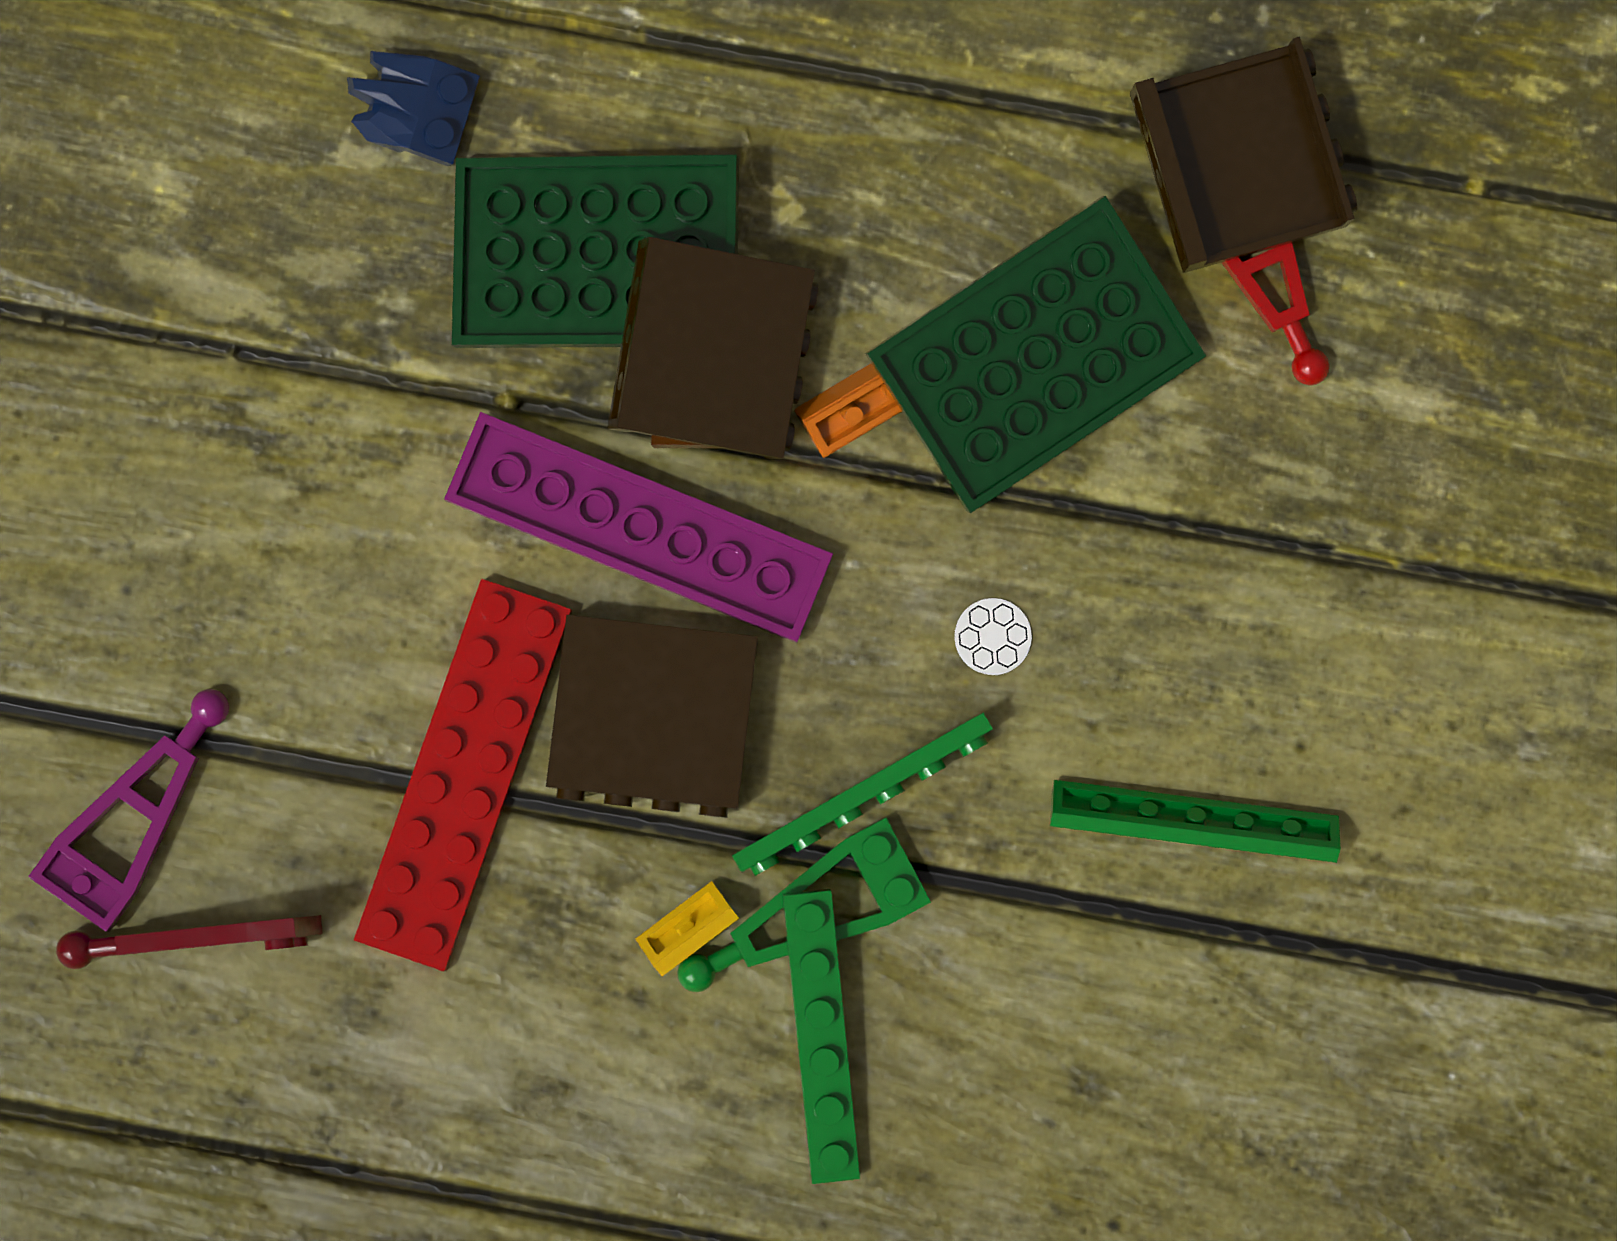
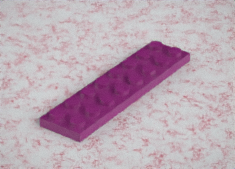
M480 412L444 498L448 503L795 643L799 641L833 557V553Z

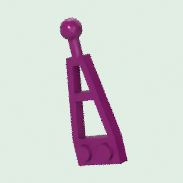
M205 689L197 693L191 702L192 717L175 741L167 736H163L55 838L28 877L106 932H110L139 892L199 760L190 751L208 727L221 724L228 716L229 703L225 695L215 689ZM168 755L179 764L158 807L133 788ZM120 800H123L152 821L124 882L72 847Z

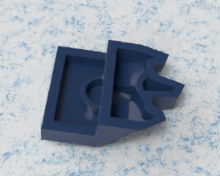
M370 51V64L378 70V77L374 79L347 77L348 93L369 104L367 112L355 115L351 122L369 142L399 153L407 151L445 166L453 165L480 76L425 56Z

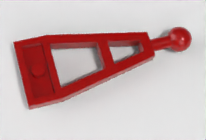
M1289 243L1275 247L1244 262L1240 258L1222 262L1225 269L1270 331L1273 333L1283 329L1295 355L1292 361V373L1296 380L1308 386L1317 385L1324 381L1330 369L1329 360L1321 350L1312 348L1300 320L1309 316V311L1293 244ZM1278 263L1281 266L1291 307L1278 313L1252 277L1253 274Z

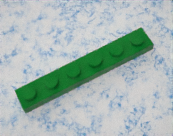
M984 712L737 852L732 855L741 873L751 869L754 876H757L780 862L776 853L790 845H793L795 851L799 852L821 839L817 831L818 829L832 821L835 822L839 829L862 816L863 813L859 806L876 797L881 805L904 792L905 790L901 785L902 781L915 774H918L921 781L946 768L942 759L959 750L962 756L965 757L988 744L984 735L993 729Z
M1054 780L1050 813V826L1335 863L1338 861L1341 850L1338 815Z
M830 889L782 894L811 1183L820 1184L860 1179L832 892Z

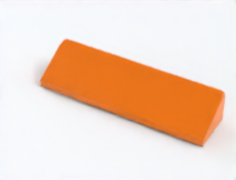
M871 363L795 409L797 417L823 458L902 412Z

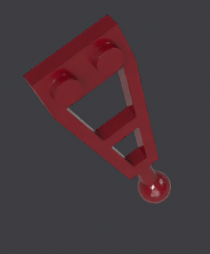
M321 915L93 939L82 931H71L64 934L58 941L56 954L60 963L65 967L81 969L86 967L93 958L255 941H264L265 950L308 946L307 936L323 934Z

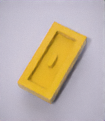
M711 881L644 931L635 940L654 968L663 977L715 936L722 933L727 927L737 921L739 917Z

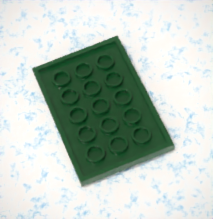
M737 154L456 158L451 345L455 348L621 347L639 240L654 237L738 254L739 158Z
M1106 196L1100 197L865 353L968 513H972L1206 357V354Z

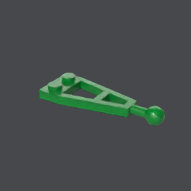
M887 818L839 843L730 933L734 940L733 943L707 957L702 954H692L682 961L677 970L680 984L688 991L702 992L713 984L716 973L744 959L747 967L788 956L787 942L756 951L748 935L783 908L782 894L803 892L848 854L853 858L881 913L836 926V941L890 925L931 903Z

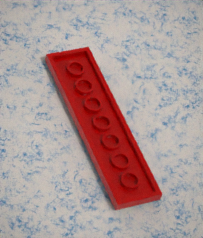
M481 578L354 941L443 972L447 970L565 632L566 615H571V609Z

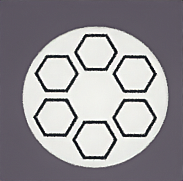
M988 598L970 605L960 616L955 628V645L962 660L973 670L987 675H1000L1015 669L1026 658L1031 646L1032 633L1028 619L1016 605L1003 599Z

